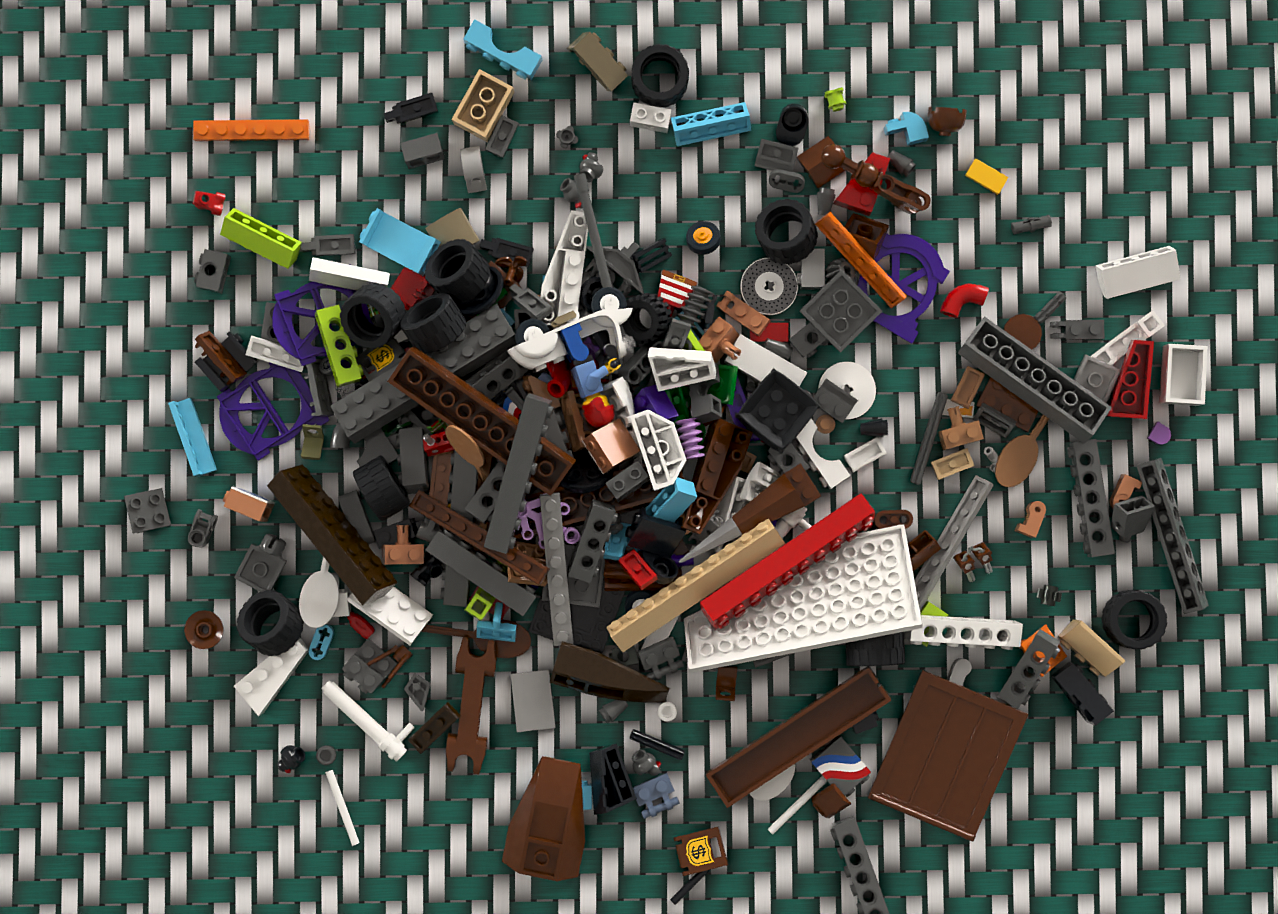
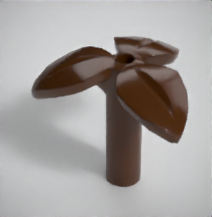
M515 256L514 261L510 257H502L495 261V264L499 267H509L504 280L505 285L510 286L513 280L518 284L520 283L524 273L523 269L519 266L527 264V260L524 257Z

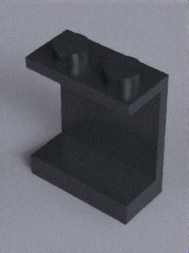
M228 332V337L221 344L244 371L248 372L258 361L254 357L245 355L247 348L242 344L244 340L238 333ZM208 355L204 359L199 357L195 361V364L219 391L224 392L234 384H226L229 378L227 376L220 377L223 371L212 362Z

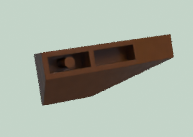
M716 419L709 424L702 445L704 448L700 451L705 456L698 458L692 478L697 498L685 510L682 528L697 534L702 533L741 470L753 432L722 419Z

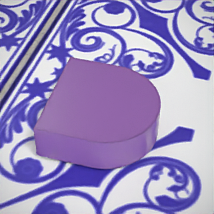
M1156 422L1147 439L1158 445L1165 444L1171 438V431L1162 423Z

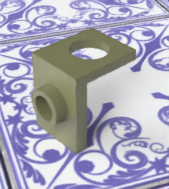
M303 424L304 441L301 458L320 460L324 443L323 428L320 425ZM313 429L318 431V433H311L308 430Z

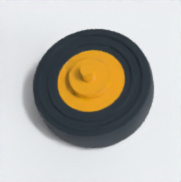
M697 222L687 231V245L696 254H710L720 245V231L711 222Z

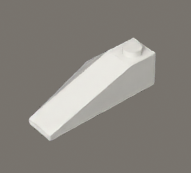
M622 376L603 386L604 391L600 392V394L606 395L609 404H614L615 415L612 422L620 418L640 449L630 416L635 414L632 394L629 390L628 382ZM641 449L640 452L636 454L633 458L642 455Z

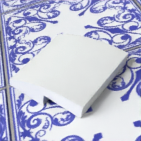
M757 462L745 481L740 499L749 503L781 475L763 463Z

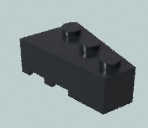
M617 743L604 746L589 753L594 815L607 813L637 799Z

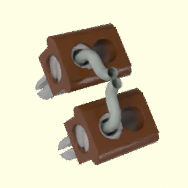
M984 542L968 548V552L963 551L953 557L958 566L967 575L969 582L975 581L972 571L975 569L973 564L975 561L969 555L971 551L978 561L984 565L987 574L993 572L990 565L992 552Z

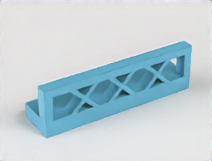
M745 102L671 118L677 146L751 131L750 115ZM743 110V112L734 113L735 111ZM682 122H685V123H686V124L679 125V126L676 125L677 123H682Z
M192 398L179 402H169L168 404L193 475L200 477L216 471L217 468Z

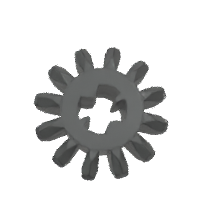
M843 257L831 261L825 269L827 273L825 278L829 281L840 270H843L854 283L858 279L855 275L857 271Z

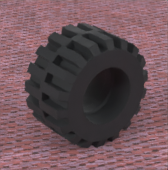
M645 293L626 301V308L633 309L629 318L622 323V326L626 332L625 336L627 338L631 337L630 341H637V344H647L667 334L670 326L669 323L672 321L669 314H672L671 309H667L668 303L662 302L664 299L661 296L657 297V294ZM642 308L650 314V328H646L640 321V311Z

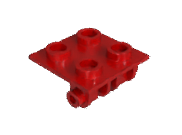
M406 267L403 268L391 287L400 296L405 309L408 311L418 302L431 296L435 291L426 281L424 275L421 276Z

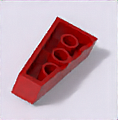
M1131 340L1108 404L1112 408L1107 416L1147 419L1154 341Z

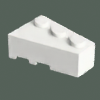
M649 347L648 358L658 392L716 378V367L710 351Z

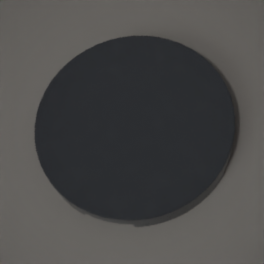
M585 447L578 452H573L576 461L560 485L572 493H590L606 485V482L611 479L614 469L602 474Z

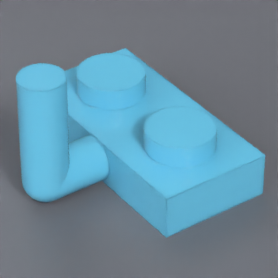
M621 523L623 529L617 534H611L609 541L606 542L604 547V559L619 560L624 556L627 546L625 531L631 524ZM633 548L636 552L642 551L640 549Z
M497 602L495 604L493 622H477V638L515 642L516 625L501 623L503 603Z

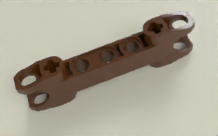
M463 636L455 667V673L464 674L460 709L461 717L459 718L458 734L448 733L446 745L447 771L453 772L458 756L468 755L473 760V774L479 775L487 749V737L478 736L485 676H495L497 656L495 640H489L484 655L476 656L470 651L469 637Z

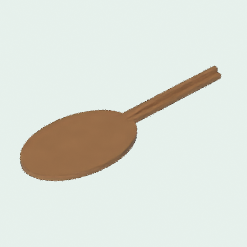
M1042 415L1030 435L1015 437L1001 451L995 467V476L1000 485L1014 487L1023 482L1033 470L1038 457L1036 438L1049 420L1045 415Z
M449 425L445 433L451 446L464 460L475 466L484 482L488 474L482 468L485 458L481 449L465 431L457 426Z

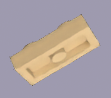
M968 448L930 462L937 480L974 466Z

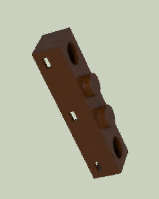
M926 530L908 543L913 571L941 549L937 541Z

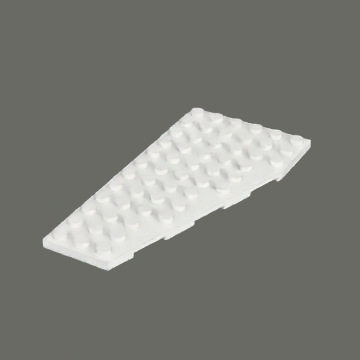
M904 524L857 533V537L851 542L845 541L841 544L842 547L834 553L829 552L825 555L826 558L823 561L810 565V569L802 575L799 573L795 575L792 582L785 586L784 584L779 586L777 592L771 596L766 595L757 606H750L745 609L746 612L742 616L729 620L730 623L723 629L717 628L714 630L702 613V610L684 618L690 673L923 628Z

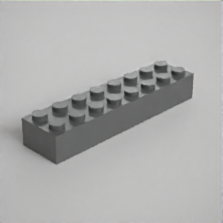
M985 316L958 351L959 355L1084 444L1095 434L1112 408Z

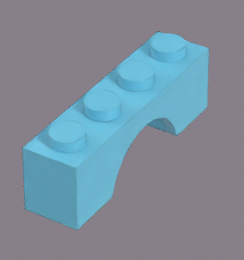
M474 19L463 39L466 48L475 53L479 51L485 59L491 62L493 60L499 62V66L505 70H514L516 75L524 80L526 78L532 80L542 62V56L527 47H523L514 53L500 51L492 42V29Z

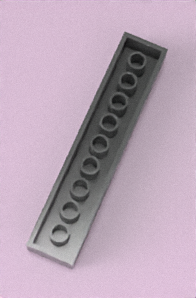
M495 304L467 321L464 331L454 342L437 352L426 355L461 379L517 345L515 332L499 306ZM399 364L331 405L345 434L353 443L359 442L419 405L387 382Z

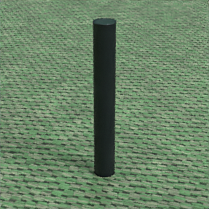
M710 870L696 873L670 899L671 902L676 905Z

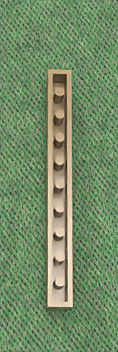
M769 519L759 523L755 528L726 545L724 549L711 555L706 561L693 567L691 571L678 577L673 583L662 588L658 593L647 598L634 609L629 610L624 616L614 620L606 627L611 638L620 650L625 652L783 546L785 542Z

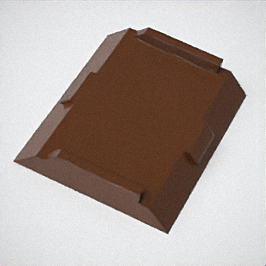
M834 783L811 797L813 806L825 818H831L851 805V802Z

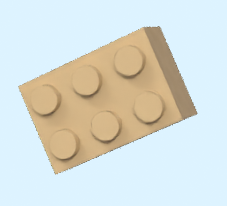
M479 69L452 118L453 124L488 142L501 115H503L515 93L514 88Z

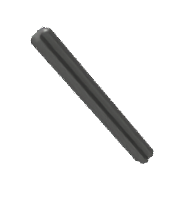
M937 393L910 478V482L913 484H921L948 395L945 393Z

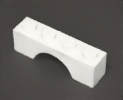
M810 419L795 438L799 444L797 448L803 456L806 455L810 460L808 465L813 472L817 470L821 476L818 479L824 488L828 486L829 489H832L848 478L850 474L840 460H825L815 452L812 440L818 427Z

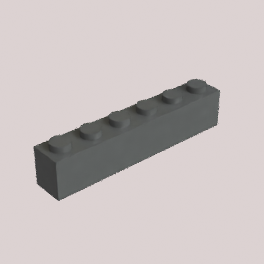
M440 529L425 551L524 616L537 597L536 590L527 584L508 582V574L502 571L503 567L496 562H489L486 560V555L480 551L474 552L470 549L471 546L464 540L458 541L454 538L455 535L447 529H444V531Z

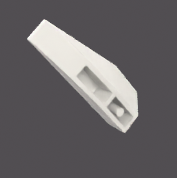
M571 210L542 283L540 297L553 309V313L541 320L547 326H551V322L561 315L574 310L578 311L588 236L584 212Z

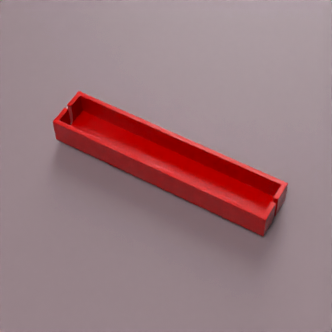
M860 493L700 602L702 613L714 630L717 628L723 629L730 623L729 620L742 616L746 612L745 609L750 606H757L766 595L771 596L777 592L779 586L782 584L785 586L792 582L795 575L798 573L800 575L804 574L810 569V565L823 561L826 558V554L838 551L842 547L841 544L845 541L851 542L857 537V533L870 529L874 522V509L862 493Z

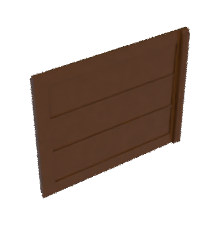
M922 670L868 798L973 842L1028 714Z

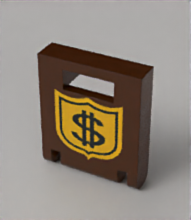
M719 826L674 837V841L682 840V844L675 845L680 867H688L689 871L682 872L683 876L728 865ZM717 837L721 856L714 858L710 839Z

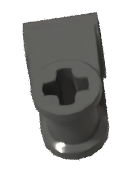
M198 509L188 535L190 545L202 548L208 544L218 520L217 515L212 516ZM200 533L203 539L201 543L197 544L194 539Z

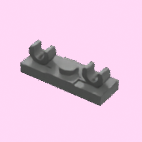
M316 359V362L303 367V369L308 370V375L304 376V379H309L310 392L314 401L310 403V406H315L316 411L311 415L330 417L334 415V412L331 408L332 401L327 376L319 368L323 359Z

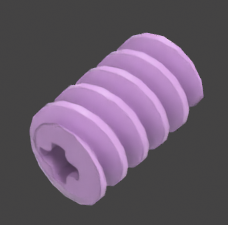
M696 418L675 422L676 425L682 426L677 429V433L682 434L679 436V439L684 441L681 445L685 449L686 460L705 456L704 453L699 452L704 446L698 445V442L702 441L703 438L697 437L698 434L702 433V430L696 429L697 426L701 425L700 422H695Z

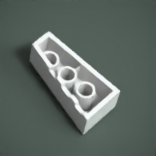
M299 638L295 645L287 652L277 656H269L234 685L235 689L258 716L266 711L269 704L277 696V693L309 651V647Z

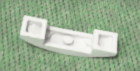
M1152 310L1101 347L1091 357L1112 365L1127 353L1131 340H1145L1165 325L1154 310Z

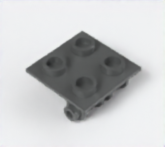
M162 488L124 496L133 534L171 525Z

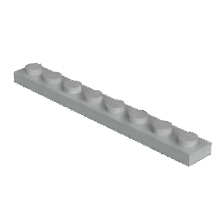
M975 475L940 535L937 543L941 549L924 563L915 578L920 611L994 486L991 482Z
M553 493L551 496L540 494L546 566L550 568L547 573L553 642L554 646H560L562 641L573 644L560 493Z

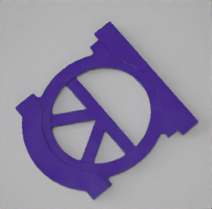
M886 233L875 262L877 263L887 255H892V276L887 275L903 293L917 300L920 304L914 310L904 315L891 316L881 312L873 321L912 344L919 333L915 330L918 325L915 319L929 307L934 298L937 283L943 284L950 271L944 268L937 251L925 240L909 234L889 235ZM900 253H906L917 258L922 263L923 268L899 281ZM860 275L857 286L868 296L867 281ZM923 276H927L928 285L925 295L920 294L907 285Z
M310 282L301 286L293 293L286 290L274 294L276 304L273 310L272 325L277 341L286 352L299 359L301 366L316 362V356H327L325 347L311 345V342L320 333L318 324L314 326L304 339H300L292 325V315L296 314L315 318L314 314L316 310L296 307V303L304 295L311 293L317 310L325 307L318 289L336 290L348 298L357 290ZM362 303L364 316L373 324L367 305ZM330 324V325H329V328H330L332 331H334L333 328H332V325ZM350 340L351 345L353 346L355 342ZM335 343V347L337 349H345V345L343 343Z
M270 362L269 369L260 370L249 375L234 391L227 389L217 396L220 401V424L225 436L234 446L244 452L253 454L257 460L267 456L270 453V447L284 444L294 438L303 429V424L322 426L330 421L329 417L311 415L316 412L315 406H310V403L314 401L310 388L299 371ZM275 377L284 379L295 387L300 395L301 411L296 423L290 430L287 429L257 381ZM249 386H251L260 400L259 403H240L243 393ZM266 410L254 434L247 432L239 420L238 412ZM271 418L281 435L274 438H262V434Z

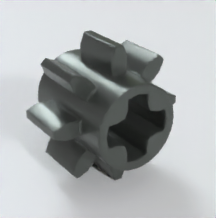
M1044 585L1043 589H1038L1037 598H1041L1040 604L1055 606L1056 602H1061L1062 593L1058 592V587Z

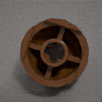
M928 107V123L933 130L939 132V136H951V133L958 132L964 126L967 110L962 109V113H960L958 108L936 107L935 111H933L932 107Z

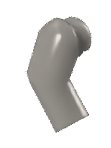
M986 447L984 454L992 463L989 469L995 473L998 455L992 447Z

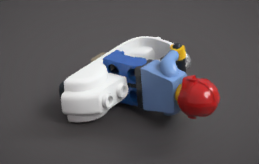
M612 287L602 288L592 298L591 307L593 314L579 319L580 315L577 310L568 312L551 322V327L556 328L552 331L541 320H525L516 330L515 339L517 345L507 352L518 364L530 370L536 369V372L547 368L546 364L551 361L556 364L565 360L564 356L566 355L567 360L570 362L569 368L581 399L586 398L582 405L586 421L596 428L606 426L614 419L615 406L614 404H609L606 395L600 394V392L604 391L601 378L619 369L621 366L620 359L627 355V352H634L633 347H636L633 337L624 334L622 337L619 327L629 318L633 308H626V299L618 289ZM607 330L610 344H606L603 347L602 355L608 359V362L597 369L592 355H589L588 347L583 344L581 339L598 331Z

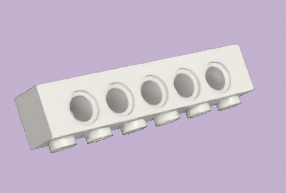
M921 615L923 628L904 631V638L910 640L911 644L916 645L928 642L929 645L940 646V643H947L948 646L952 647L965 644L966 647L971 648L983 645L984 648L989 649L1001 646L1002 649L1013 650V647L1021 646L1023 624L1013 620ZM929 626V632L924 635V629ZM947 627V633L943 636L942 632ZM965 629L966 632L964 636L961 637V631ZM984 630L983 636L979 638L980 631ZM1002 631L1001 637L997 639V634Z

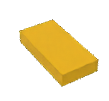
M976 158L965 174L969 179L997 195L1008 179L1004 174Z

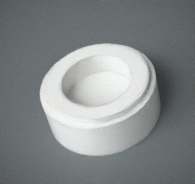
M664 702L658 707V716L663 721H672L677 715V708L671 702Z

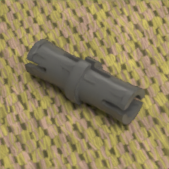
M1050 215L1038 218L1029 217L1027 220L1011 223L1013 235L1029 231L1032 233L1041 228L1052 227Z

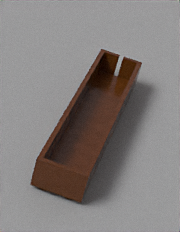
M865 667L707 771L706 777L726 807H730L890 702L891 697L881 683L877 685L879 679L871 667Z

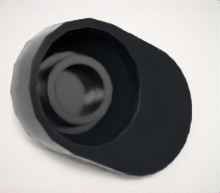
M789 104L781 111L776 128V137L780 143L795 146L803 140L809 116L807 110L802 105Z
M642 551L643 560L657 575L658 580L655 581L656 583L665 585L674 581L678 574V566L672 558Z

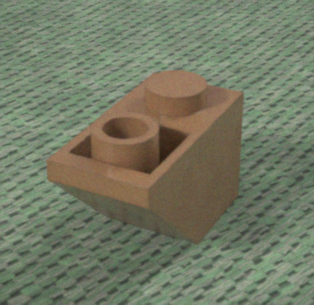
M532 375L522 377V386L526 393L552 400V407L557 408L561 406L559 398L551 396L548 392L547 383Z

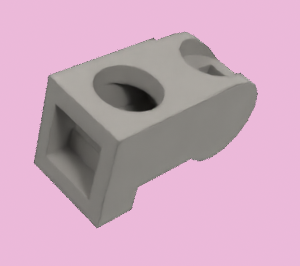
M964 658L956 659L951 666L946 680L962 686L966 675L971 672V663Z

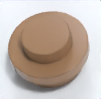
M826 414L821 415L816 421L817 430L823 434L832 432L835 428L833 417Z

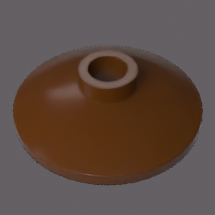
M206 610L192 614L186 621L184 628L187 641L198 649H209L217 645L224 631L221 619L215 613ZM204 626L209 628L208 633L203 632Z

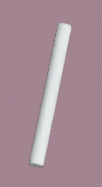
M330 770L325 773L353 846L358 844L359 840L334 772Z
M823 775L768 828L771 834H774L827 782Z

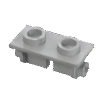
M719 510L713 513L702 533L692 532L693 534L689 537L688 541L695 539L698 545L717 530L723 522L721 517L716 516Z

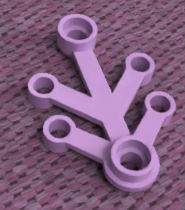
M539 498L527 502L524 512L520 513L519 519L522 520L521 535L525 540H531L534 536L532 529L529 528L527 517L534 520L539 536L538 544L542 549H545L544 545H541V541L544 540L541 512L537 513L531 510L541 506ZM561 502V507L567 506L566 511H561L562 515H567L570 512V507L567 503ZM563 526L565 541L569 544L578 542L580 538L578 530L574 527L566 528ZM526 531H530L531 534L529 536H524ZM570 531L574 532L572 537L567 536Z

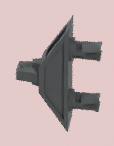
M635 242L628 249L624 246L621 251L619 249L603 248L606 264L624 278V282L618 290L623 292L625 298L632 289H637L644 294L639 273L632 254L640 249V246ZM586 246L591 252H593L592 247ZM595 256L584 269L585 272H588L593 268L590 273L591 277H594L598 272Z

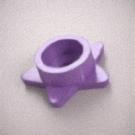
M587 337L583 344L589 348V355H592L593 360H595V352L600 347L594 345L591 338Z

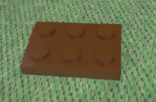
M992 377L989 378L975 405L980 408L982 403L987 404L1017 421L1015 427L1025 432L1029 431L1038 413V410Z

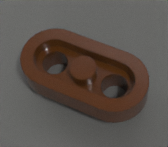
M883 510L874 516V524L879 529L902 524L907 529L913 523V516L908 510ZM883 516L887 519L885 524L880 522V518ZM900 516H904L906 518V521L904 523H901L899 521Z

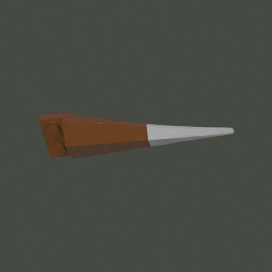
M801 463L780 476L680 559L679 563L735 539L767 519L772 522L807 506L821 497Z

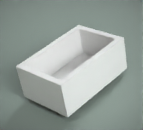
M1180 344L1162 346L1160 404L1191 406L1205 404L1208 346Z

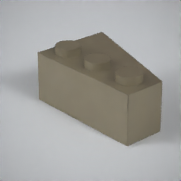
M582 33L566 49L570 53L573 51L580 59L579 62L591 71V75L607 91H613L628 76L625 72L627 69L621 62L617 63L613 59L614 54L609 48H604L600 44L601 39L596 33Z

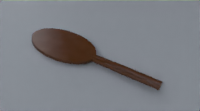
M502 619L501 623L516 625L515 642L495 640L496 656L498 658H513L522 655L531 645L529 632L516 622ZM426 625L421 631L458 637L468 636L474 639L477 647L484 653H486L490 640L477 638V628L475 631Z

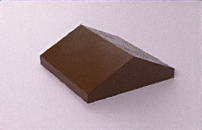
M829 136L796 157L817 189L845 171L841 167L837 169L828 168L822 162L821 154L823 149L830 144H835Z

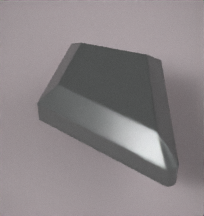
M414 673L404 690L420 711H424L431 683Z

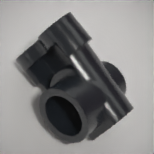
M433 555L424 558V564L418 569L415 568L410 575L426 587L431 578H437L442 574V562Z

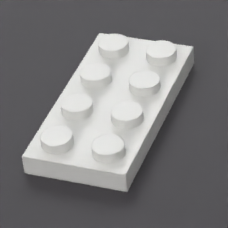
M395 587L384 597L363 606L353 593L347 599L349 603L408 645L413 643L433 616V614Z

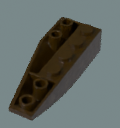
M563 641L561 642L550 678V683L578 692L629 702L664 703L670 689L601 653Z

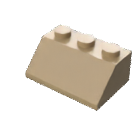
M1073 619L1058 635L1061 639V645L1067 650L1071 648L1076 653L1074 656L1080 662H1086L1090 666L1089 670L1097 677L1099 675L1106 677L1125 662L1116 651L1083 621Z

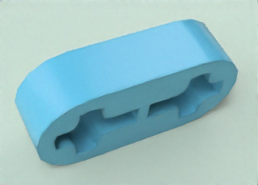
M326 624L316 629L308 651L312 659L320 660L327 655L334 636L332 626ZM327 628V632L330 635L325 636L324 640L321 641L322 633H320V630ZM321 643L320 650L323 651V654L315 656L316 652L313 649L318 648Z

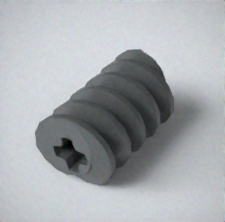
M691 286L694 293L688 292L687 294L691 300H684L687 307L681 306L680 309L684 314L678 313L677 317L680 321L689 323L691 327L697 329L694 322H701L697 316H704L701 308H708L704 302H711L712 300L708 295L715 294L700 286Z

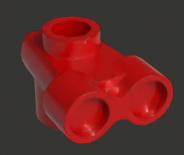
M195 191L192 204L200 210L207 209L212 211L211 214L221 216L225 194ZM202 197H205L207 202H203Z

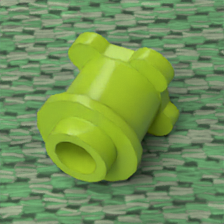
M843 87L825 92L824 97L829 102L828 109H832L833 112L844 109V105L847 104L842 95Z

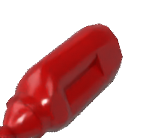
M350 612V616H347L350 626L363 638L368 639L375 632L374 627L361 615Z

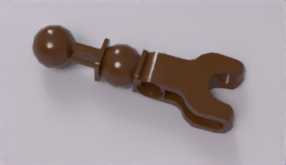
M830 144L823 149L821 159L826 167L831 169L841 167L852 173L851 180L855 179L860 186L873 189L874 192L892 202L898 209L908 214H915L926 210L930 206L931 198L927 193L914 186L905 184L892 176L883 175L882 171L879 172L873 164L865 163L864 160L858 163L846 157L841 146ZM881 180H884L886 182V189L881 188ZM919 197H922V198L924 199V205H923V206H922V201H921V199H920Z

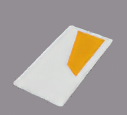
M947 399L942 415L949 416L947 409L959 406L962 417L973 418L974 402L971 403L969 409H966L950 401L951 399Z

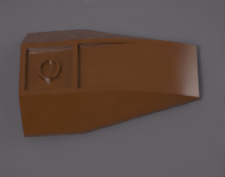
M542 756L509 823L502 862L523 875L553 881L576 878L579 875L585 845L581 764Z

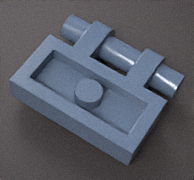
M667 773L633 787L638 806L646 804L648 809L641 812L644 819L650 816L655 817L657 813L666 809L669 811L673 809V806L680 804L677 797L670 799L668 796L669 793L675 790ZM663 797V803L656 806L653 805V800Z

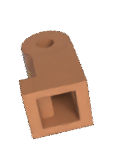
M1121 474L1110 498L1111 508H1114L1115 503L1128 500L1134 489H1140L1142 482L1126 474Z
M1040 501L1031 502L1027 505L1025 520L1023 524L1019 523L1016 525L1015 532L1030 538H1036L1046 513V506Z

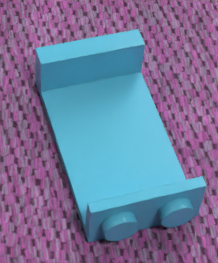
M378 208L371 213L367 228L362 230L359 241L363 245L421 276L425 273V267L429 258L441 243L437 239L424 234Z

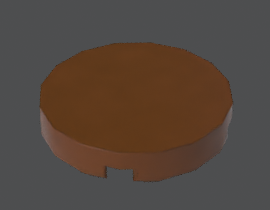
M1015 315L1006 322L1003 328L1004 331L1031 350L1041 340V326L1030 315Z

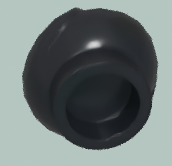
M293 745L285 746L280 752L281 760L278 762V769L286 773L297 769L301 762L305 760L304 750Z

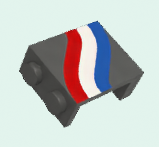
M840 735L835 737L810 759L830 785L834 783L846 797L855 791L854 787L859 783L863 784L870 778L869 774L871 771Z

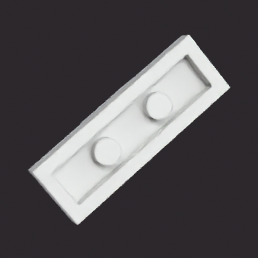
M251 335L245 355L302 372L304 366H301L299 359L291 356L280 344Z

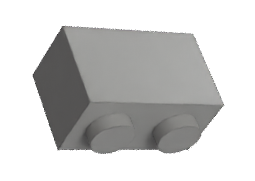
M814 249L808 257L797 263V266H800V273H797V285H800V290H821L825 286V249Z

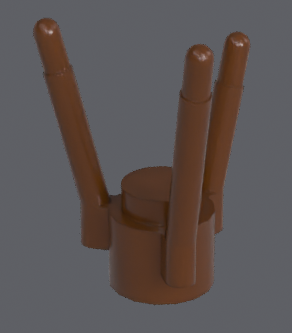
M403 644L400 647L395 645L392 649L367 663L370 666L395 653L392 657L398 664L385 680L382 688L387 686L402 665L413 656Z

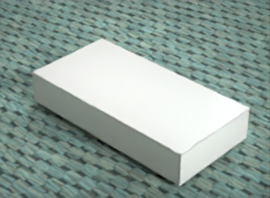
M878 437L847 453L844 455V458L852 472H855L887 453Z

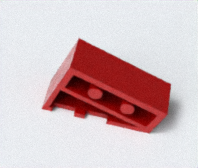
M872 152L865 163L873 164L879 172L882 171L883 175H885L890 158ZM853 179L849 181L833 204L870 216L878 194L873 189H869V187L860 186Z

